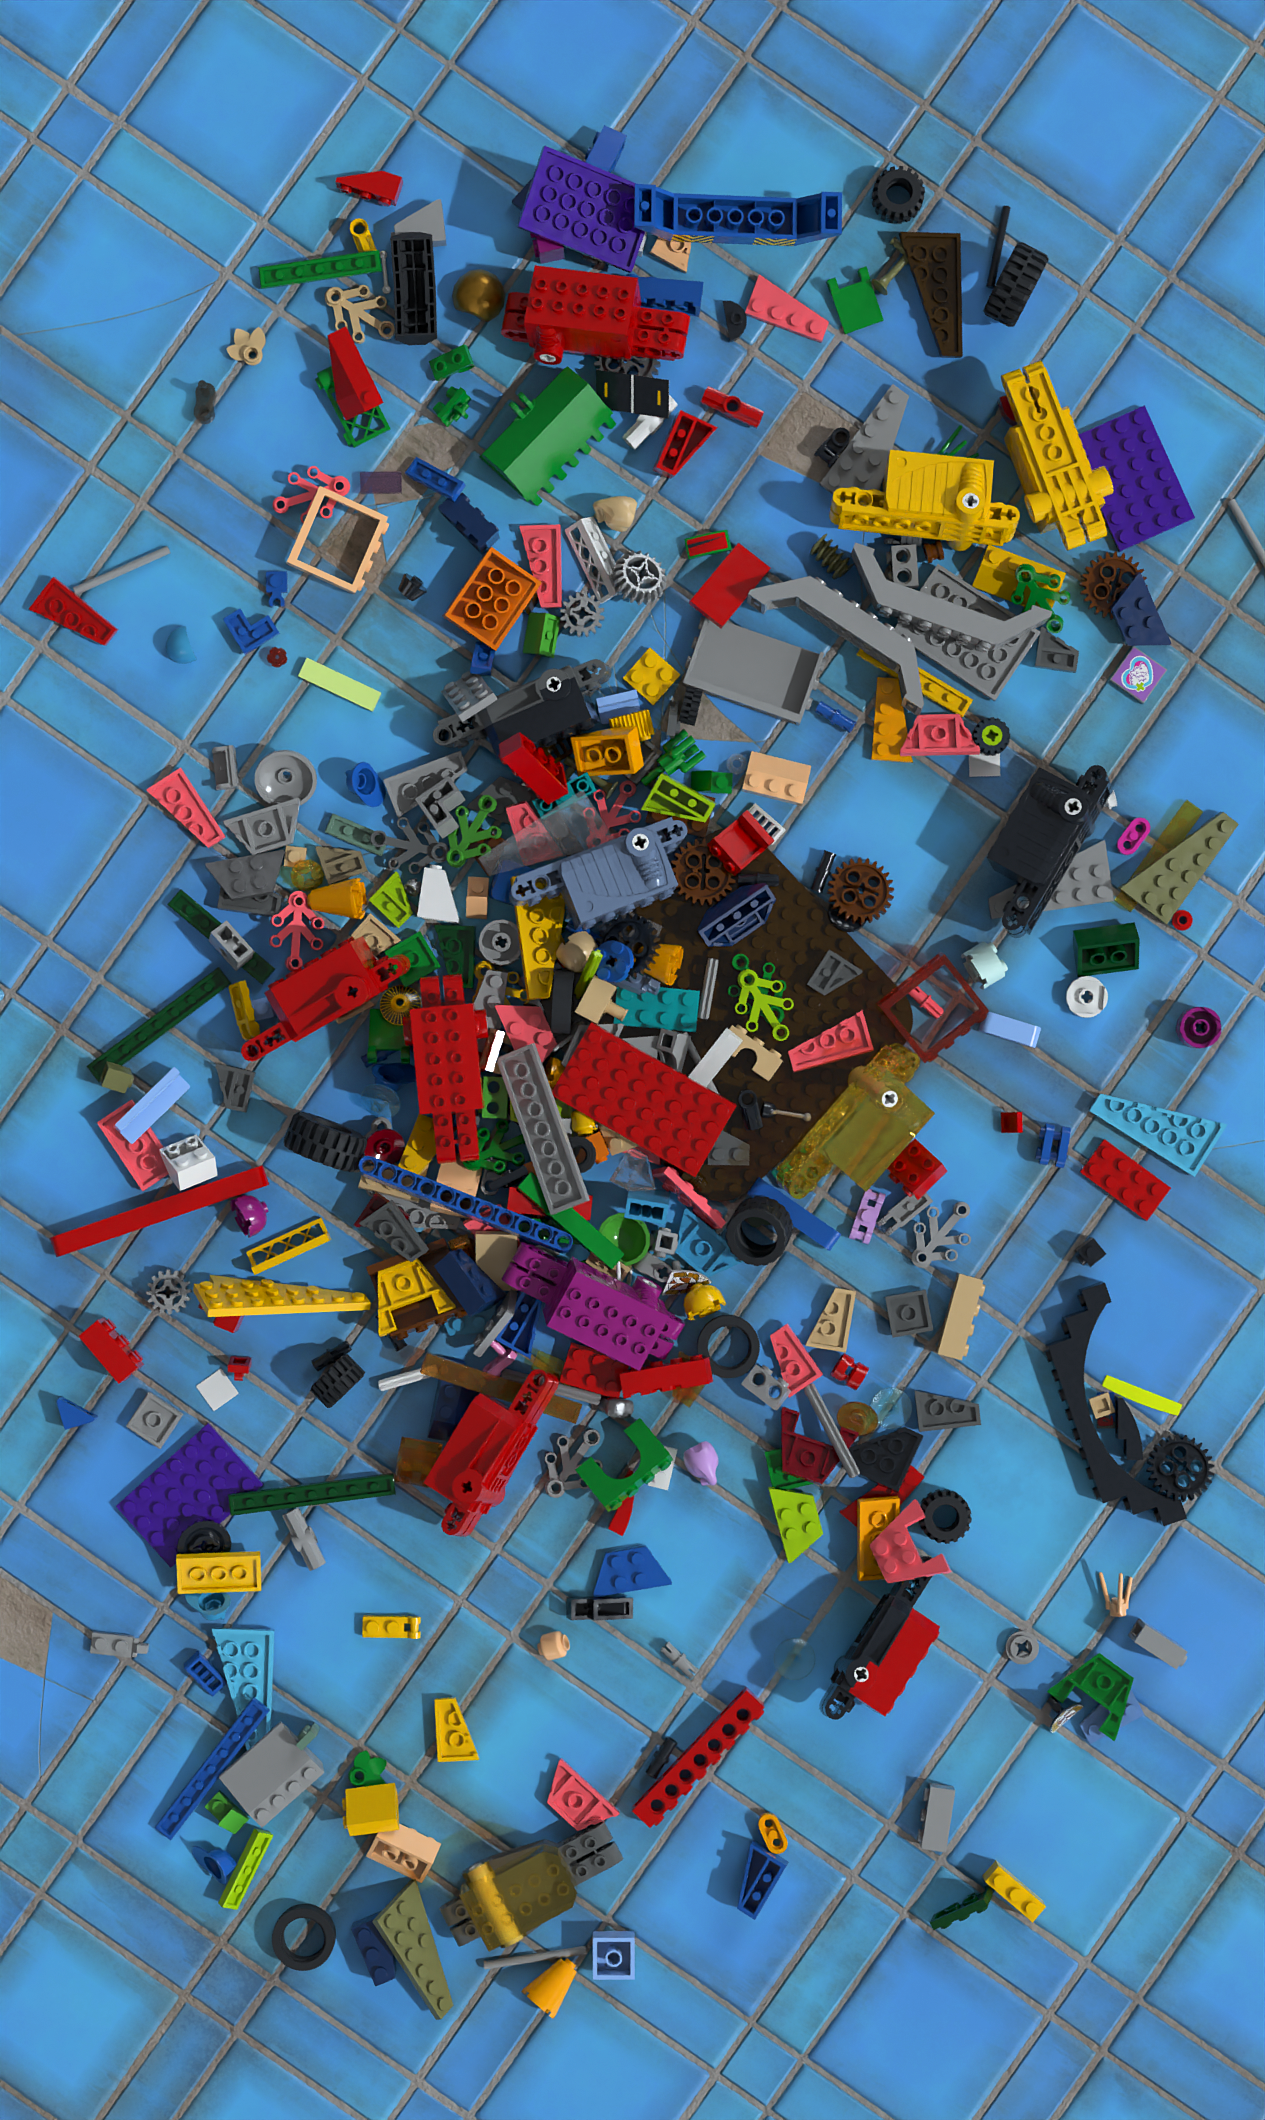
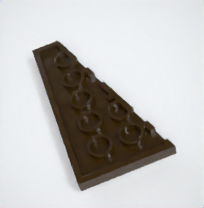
M900 232L899 237L940 358H961L963 356L961 233Z

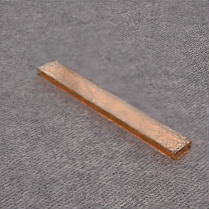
M426 1353L420 1370L421 1374L510 1403L513 1402L523 1385L430 1353ZM554 1394L543 1413L576 1424L582 1403Z

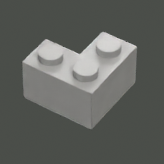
M447 776L415 799L442 839L459 828L449 812L465 801V798L450 776Z

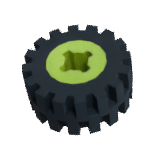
M994 717L985 718L974 728L972 733L973 741L980 747L981 754L994 756L1001 753L1009 744V727L1006 726L1005 722L1000 721L1001 719H995Z

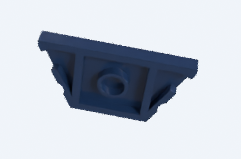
M1141 572L1135 573L1130 584L1122 590L1120 597L1110 606V611L1125 645L1172 644Z

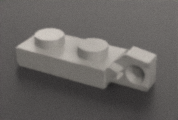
M93 1631L90 1653L131 1658L137 1657V1653L147 1654L149 1652V1644L138 1643L139 1638H135L132 1635Z

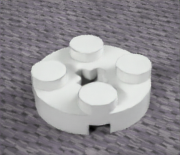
M1084 976L1071 982L1067 988L1065 998L1071 1012L1079 1017L1089 1018L1099 1014L1106 1007L1108 993L1097 978ZM1085 991H1088L1089 995L1092 996V1000H1088V1003L1081 999V995L1085 994Z

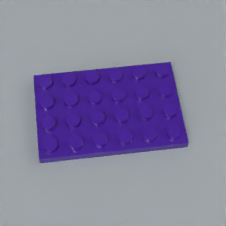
M542 147L516 226L517 228L628 273H631L645 231L634 227V185L636 183L550 147Z
M1145 405L1079 434L1091 469L1104 466L1112 481L1113 494L1104 497L1105 504L1100 510L1118 552L1195 519Z
M208 1423L117 1504L116 1507L171 1568L176 1564L178 1538H180L182 1531L187 1529L188 1525L191 1526L195 1521L201 1522L203 1519L221 1523L230 1515L228 1494L256 1491L264 1483L216 1429Z

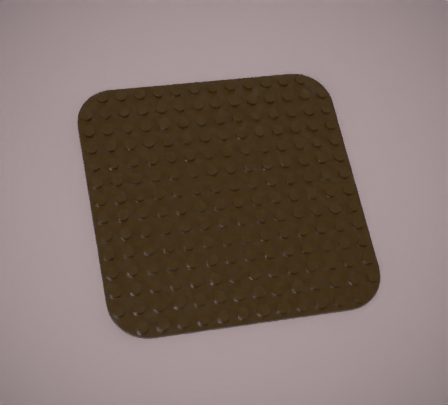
M726 828L708 834L705 837L706 843L708 844ZM768 848L739 873L757 874L759 872V874H777L779 876V885L777 887H769L776 901L772 906L766 923L733 946L708 947L697 931L706 911L717 903L714 899H712L710 906L707 901H704L703 906H700L699 900H696L695 904L692 905V898L684 901L686 895L683 893L678 896L680 889L677 888L673 891L674 893L671 897L661 901L656 899L651 905L643 908L640 906L635 907L629 913L632 917L635 914L640 916V918L644 917L647 919V922L649 921L653 924L652 928L658 931L655 935L660 937V940L655 943L682 946L683 959L680 969L677 968L675 975H678L675 982L671 986L660 982V987L700 991V1006L708 958L718 960L709 1018L701 1019L697 1016L696 1032L676 1031L682 1034L687 1032L691 1036V1040L701 1060L726 1028L730 1029L732 1025L736 1027L738 1024L747 1030L746 1023L749 1021L751 1014H738L735 1011V1005L739 1002L740 996L731 997L728 994V988L731 985H737L741 988L738 984V975L741 971L736 970L732 965V960L737 954L747 956L749 969L756 972L758 978L763 979L764 972L762 968L764 964L768 962L774 964L775 971L771 976V981L783 980L786 983V989L783 991L782 999L790 998L794 1003L791 1010L783 1009L784 1018L780 1024L785 1025L789 1029V1036L786 1040L778 1041L773 1037V1028L765 1021L763 1016L758 1017V1029L755 1032L748 1031L746 1033L751 1039L755 1036L764 1042L763 1047L768 1051L772 1048L782 1055L780 1059L783 1062L769 1081L751 1070L757 1058L755 1052L748 1048L741 1049L735 1058L731 1056L712 1079L719 1095L737 1105L722 1131L750 1145L749 1166L708 1165L707 1156L699 1173L706 1178L705 1181L708 1184L702 1191H694L713 1201H729L747 1193L758 1177L762 1179L858 1089L854 1084V1077L857 1073L865 1072L872 1076L904 1046L913 1026L912 1008L905 994L847 932L833 926L829 921L825 908ZM702 854V868L698 872L702 874L701 890H704V876L708 873L704 871V854ZM695 857L688 858V863L691 866H697L698 860ZM710 858L708 860L711 867L719 866L717 859ZM738 873L736 876L731 877L735 880V883L728 884L732 890L730 892L724 890L727 896L741 887L738 886ZM690 877L687 879L689 886H697L698 883L695 878ZM713 878L708 879L707 882L711 888L718 887L717 880ZM635 929L630 932L629 937L634 934ZM828 950H831L862 970L860 975L824 996L807 985ZM738 959L736 964L741 967L744 965V960ZM766 965L765 971L770 973L773 971V967ZM574 972V989L582 972ZM554 979L552 980L550 997L540 1000L550 1029ZM779 983L776 984L778 990L780 989ZM732 987L730 989V993L732 995H736L738 993V989L736 987ZM769 988L768 995L774 997L775 992ZM615 991L612 997V1002L615 1004L617 991ZM573 993L572 1022L575 1021L577 1023L582 1020L585 1025H590L591 1021L575 1013L582 997L577 999ZM747 998L746 1002L753 1006L754 1000ZM785 1000L783 1003L784 1007L790 1008L791 1002ZM742 1005V1007H741V1010H742L743 1012H744V1010H745V1006H744V1005ZM863 1010L873 1051L793 1072L788 1051ZM773 1011L774 1015H775L776 1018H777V1016H778L777 1012H776V1011ZM608 1013L603 1014L598 1024H614V1017ZM750 1022L748 1024V1028L750 1030H754L756 1028V1024L754 1022ZM623 1026L619 1038L659 1036L661 1029ZM778 1029L777 1035L779 1037H782L784 1035V1030ZM562 1033L554 1038L557 1044H559L570 1034ZM570 1041L561 1047L564 1053H566ZM687 1051L681 1073L688 1077L696 1066ZM657 1052V1059H658V1060H660V1054H659V1052ZM743 1089L752 1090L757 1096L760 1116L763 1101L773 1103L777 1110L799 1114L809 1113L811 1119L805 1121L803 1118L775 1114L772 1118L761 1117L763 1127L745 1131L738 1094ZM745 1093L742 1096L744 1104H750L753 1100V1096L750 1093Z

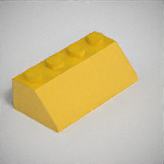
M988 545L972 587L1012 602V593L1018 585L1015 571L1019 565H1032L1037 573L1047 576L1051 574L1059 575L1061 581L1057 588H1050L1048 584L1036 581L1039 587L1055 592L1060 591L1066 573ZM1052 579L1051 582L1057 583V580ZM1027 584L1023 592V602L1018 604L1026 607L1031 592ZM1018 595L1014 596L1016 599H1020V598H1021V597L1018 596ZM1046 598L1052 608L1055 600Z

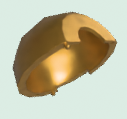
M477 269L468 271L458 279L454 285L452 299L456 310L472 314L483 321L489 322L497 317L503 309L505 293L503 285L496 275L486 270Z

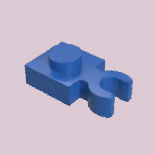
M287 571L266 572V592L272 593L269 599L271 608L274 607L273 603L277 599L281 601V607H285L282 593H288Z

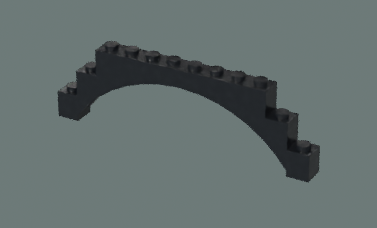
M1105 1282L1079 1289L1080 1295H1077L1081 1307L1084 1306L1085 1309L1062 1317V1330L1069 1337L1046 1344L1047 1350L1044 1353L1048 1363L1052 1362L1054 1369L1051 1370L1054 1381L1059 1382L1061 1389L1058 1390L1060 1399L1062 1402H1066L1068 1409H1065L1067 1419L1073 1422L1074 1428L1071 1429L1075 1441L1079 1440L1081 1445L1078 1451L1082 1461L1086 1460L1088 1467L1085 1468L1088 1479L1093 1480L1095 1486L1092 1488L1096 1500L1099 1499L1100 1502L1106 1503L1125 1496V1499H1122L1125 1510L1130 1511L1133 1515L1155 1508L1152 1511L1155 1521L1160 1522L1162 1526L1187 1519L1180 1498L1175 1502L1173 1498L1168 1497L1166 1499L1165 1495L1158 1494L1132 1478L1108 1453L1095 1430L1086 1402L1084 1366L1089 1340L1095 1324L1106 1304L1112 1301Z

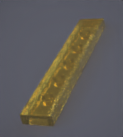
M1185 800L1129 880L1138 872L1140 873L1147 868L1150 863L1173 846L1181 843L1203 811L1188 800ZM1122 891L1114 899L1116 903L1129 912H1132L1137 905L1134 900Z

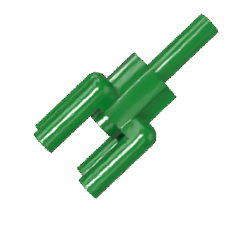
M685 729L676 734L675 739H670L663 745V750L666 753L657 759L659 766L641 779L645 787L659 777L661 773L665 772L670 776L678 769L686 773L706 758L702 750L697 753L699 748L696 744H693L696 742L691 735L686 738L689 734Z

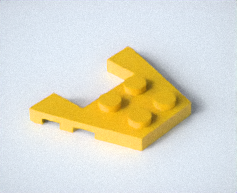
M418 1258L413 1262L406 1261L378 1271V1333L380 1337L398 1331L391 1313L392 1310L432 1297L438 1315L456 1309L455 1304L449 1299L443 1289L440 1288Z

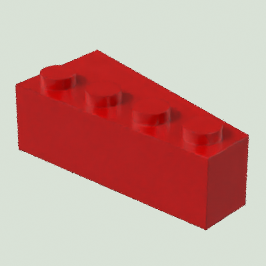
M518 732L499 744V758L504 765L507 764L514 775L519 776L523 780L527 788L534 790L539 799H543L549 805L569 793L563 764L560 762L554 763V757L551 755L546 756L542 748H536L534 743L522 733Z
M510 1186L508 1210L523 1216L524 1214H533L532 1218L545 1219V1216H548L521 1193L517 1186ZM588 1195L590 1201L572 1207L586 1220L591 1219L593 1195Z

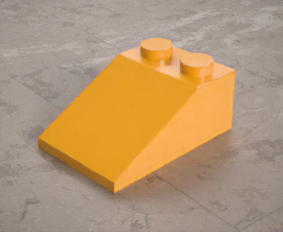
M637 726L615 727L571 737L578 777L586 772L589 776L635 774L644 766Z

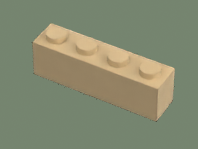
M957 1273L936 1349L937 1354L962 1360L963 1356H967L969 1345L966 1344L968 1336L972 1337L975 1326L972 1324L973 1317H977L980 1305L977 1302L979 1296L982 1297L985 1291L982 1279Z

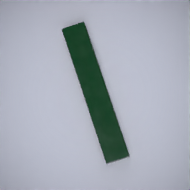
M182 889L167 904L207 939L210 938L211 932L222 924ZM255 951L253 952L252 959L242 966L246 972L262 985L275 970L271 964Z

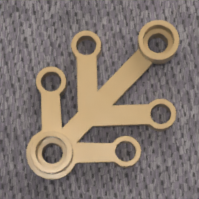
M360 285L358 288L346 291L339 287H331L325 293V301L328 306L334 309L336 330H339L338 325L340 323H344L348 329L347 322L343 319L341 308L343 307L349 311L353 328L352 338L356 344H362L365 341V335L361 331L359 318L376 328L382 338L390 339L394 336L395 327L392 322H381L364 311L373 308L385 309L387 307V300L384 296L353 304L347 299L358 296L362 299L368 298L370 295L368 286ZM362 289L367 290L365 295L360 294ZM338 295L339 299L337 301H333L332 296ZM379 300L385 301L382 306L377 305V302ZM385 328L391 329L389 334L383 333ZM361 334L362 339L356 340L355 336Z

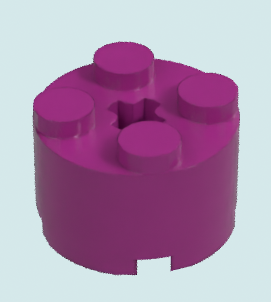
M1190 1008L1184 1011L1178 1018L1176 1033L1184 1045L1195 1049L1206 1048L1213 1045L1221 1035V1021L1217 1013L1210 1008ZM1202 1024L1200 1027L1202 1031L1197 1032V1027L1195 1025Z

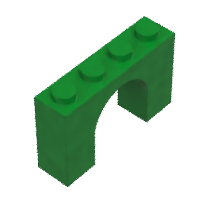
M641 1418L624 1430L627 1437L640 1452V1464L635 1473L624 1479L611 1478L602 1471L592 1457L575 1469L579 1477L608 1512L618 1509L622 1505L623 1500L634 1496L638 1492L639 1487L644 1483H650L655 1478V1474L660 1470H666L673 1461L670 1453Z

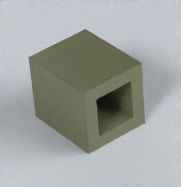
M106 1061L99 1080L102 1087L125 1094L127 1087L130 1088L132 1086L134 1076H132L130 1068Z

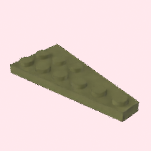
M1219 812L1204 823L1201 828L1185 837L1181 843L1173 846L1150 863L1143 871L1134 875L1131 880L1119 886L1118 889L1162 923L1168 924L1239 824L1224 812Z
M411 1879L372 1922L434 2018L441 2020L453 2007V2002L416 1879Z

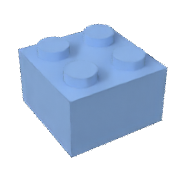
M593 1931V1980H635V1931Z

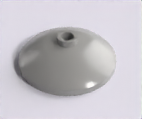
M278 750L266 755L259 762L255 771L256 789L259 795L271 805L300 798L301 806L312 797L316 789L317 774L313 764L304 755L292 750ZM287 771L290 775L286 776L283 772Z

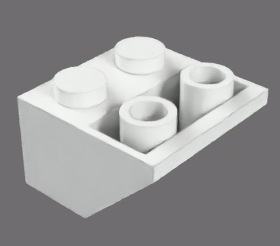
M197 1135L159 1149L169 1176L180 1191L217 1176L215 1156Z

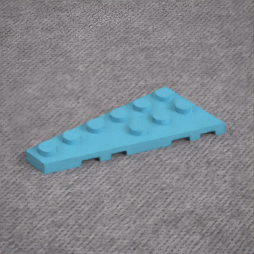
M1099 1094L1089 1109V1112L1193 1177L1196 1176L1228 1125L1104 1094Z
M212 1628L227 1684L236 1708L237 1718L254 1697L270 1709L246 1741L245 1745L248 1751L271 1730L275 1630Z

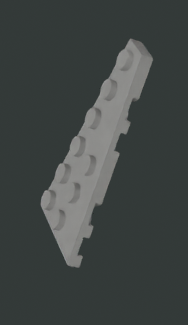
M894 384L891 385L820 482V486L831 494L839 488L880 489L889 451L893 449L909 395Z
M1105 840L1076 854L1044 911L1114 901ZM1017 884L988 898L991 919L1003 917V908L1015 896L1013 892ZM1029 904L1023 905L1022 909L1026 908Z

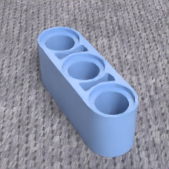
M984 1011L978 1031L1035 1048L1041 1028L996 1013Z

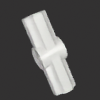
M669 395L670 415V413L676 409L678 404ZM640 414L636 420L637 422L622 438L631 448L636 450L649 435H653L662 426L665 418Z

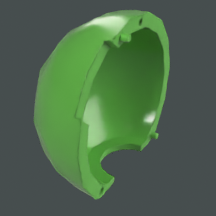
M618 1213L609 1216L601 1224L599 1232L624 1253L619 1261L625 1266H629L639 1262L646 1255L650 1246V1232L644 1221L624 1218L625 1213Z

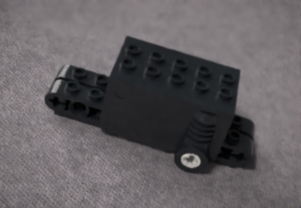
M1091 766L1085 775L1079 777L1076 786L1039 767L1032 776L1025 792L1021 795L1017 806L1010 814L1006 825L1000 831L995 844L989 850L987 859L994 871L1018 883L1013 892L1015 896L1003 908L1002 924L1011 937L1021 938L1026 933L1030 935L1084 840L1094 832L1096 827L1095 821L1113 792L1107 772L1102 766ZM1029 904L1026 908L1022 909L1023 905Z

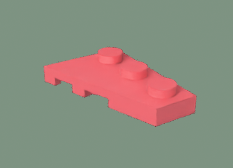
M788 1323L770 1335L782 1378L789 1383L787 1388L791 1390L788 1398L823 1375Z

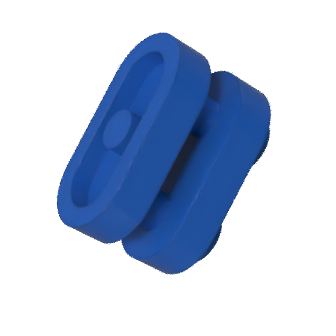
M1046 1123L1044 1127L1040 1128L1039 1139H1042L1041 1147H1037L1035 1159L1039 1160V1164L1048 1165L1050 1159L1055 1160V1167L1064 1168L1071 1134L1070 1127L1062 1126L1060 1132L1054 1131L1053 1124ZM1053 1139L1058 1140L1057 1152L1051 1151Z

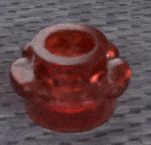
M274 647L270 649L267 660L273 667H281L287 662V653L283 648L278 649Z

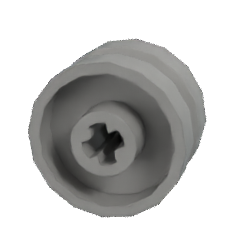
M502 919L492 921L484 927L480 933L479 947L485 959L498 966H507L518 961L521 957L517 925ZM501 939L506 941L504 947L498 945Z

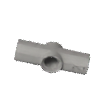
M299 1507L283 1514L282 1517L291 1533L292 1542L297 1551L301 1552L309 1570L312 1571L325 1564L326 1561L317 1545L316 1535L312 1528L307 1525Z

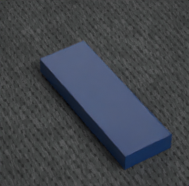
M415 457L405 472V475L453 502L456 501L466 486L463 481L418 457Z

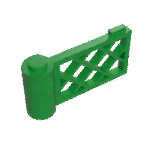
M332 366L316 373L318 377L315 378L319 389L324 388L346 431L343 436L348 446L353 445L355 448L391 430L379 405L373 408L372 413H363L370 416L367 427L356 424L358 415L355 416L353 423L344 420L343 414L337 406L338 403L332 396L335 393ZM375 409L377 410L379 416L374 414ZM372 418L382 420L385 427L378 431L370 429ZM347 424L352 425L351 430H349ZM354 427L366 430L364 438L355 441L352 435Z

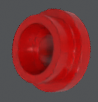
M1179 910L1172 917V925L1180 931L1189 929L1193 922L1191 914L1186 910ZM1181 916L1185 917V924L1179 922Z

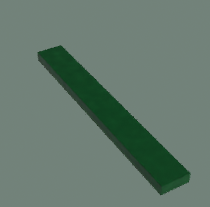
M220 967L216 968L87 1065V1068L100 1083L99 1079L106 1061L123 1066L232 983Z
M394 1473L233 1493L228 1494L230 1515L234 1516L396 1495Z

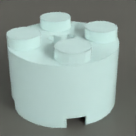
M984 941L961 955V958H966L967 962L963 964L968 974L975 983L980 982L982 984L979 987L982 990L1005 977V972L1008 970L1005 962L999 960L996 955L997 949L992 942L987 944Z

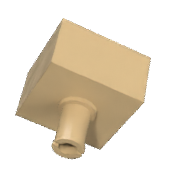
M594 975L575 1013L598 1024L603 1014L606 1013L623 1021L628 1010L612 1002V997L617 987Z

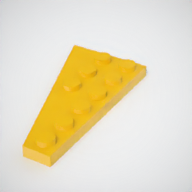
M514 876V877H511V878H510V880H511V887L513 886L514 881H515V878H516L517 876ZM535 883L536 888L544 889L542 883ZM518 890L516 894H521V896L523 897L525 892L520 893ZM561 893L552 899L544 897L539 904L531 907L528 904L524 906L514 905L527 1000L550 997L554 964L557 958L556 951L560 941L565 913V902Z

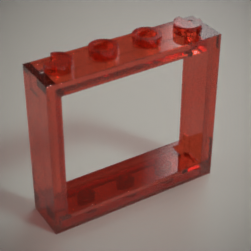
M941 951L876 1003L924 1063L936 1059L938 1052L943 1048L948 1049L951 1047L958 1036L966 1035L971 1030L970 1027L976 1022H982L989 1012L984 1003ZM945 965L979 1009L926 1052H923L889 1008Z

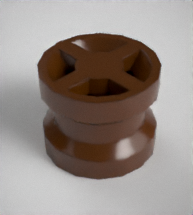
M935 540L932 544L923 543L927 563H932L936 559L944 560V552L940 540Z

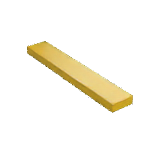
M859 649L856 654L857 656L899 680L896 672L862 649ZM918 667L922 695L952 713L959 714L963 718L973 699Z

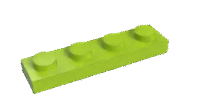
M254 1828L218 1902L221 1907L238 1909L273 1838L271 1832Z

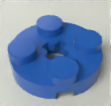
M614 940L604 942L599 948L594 950H600V953L603 955L596 974L599 979L607 982H621L628 977L630 968H633V953L628 946ZM612 957L617 958V962L614 963V967L610 965V960Z

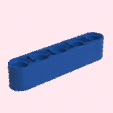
M760 1177L756 1179L747 1192L752 1198L755 1196H765L778 1201L789 1212L793 1223L792 1226L828 1251H831L842 1235Z

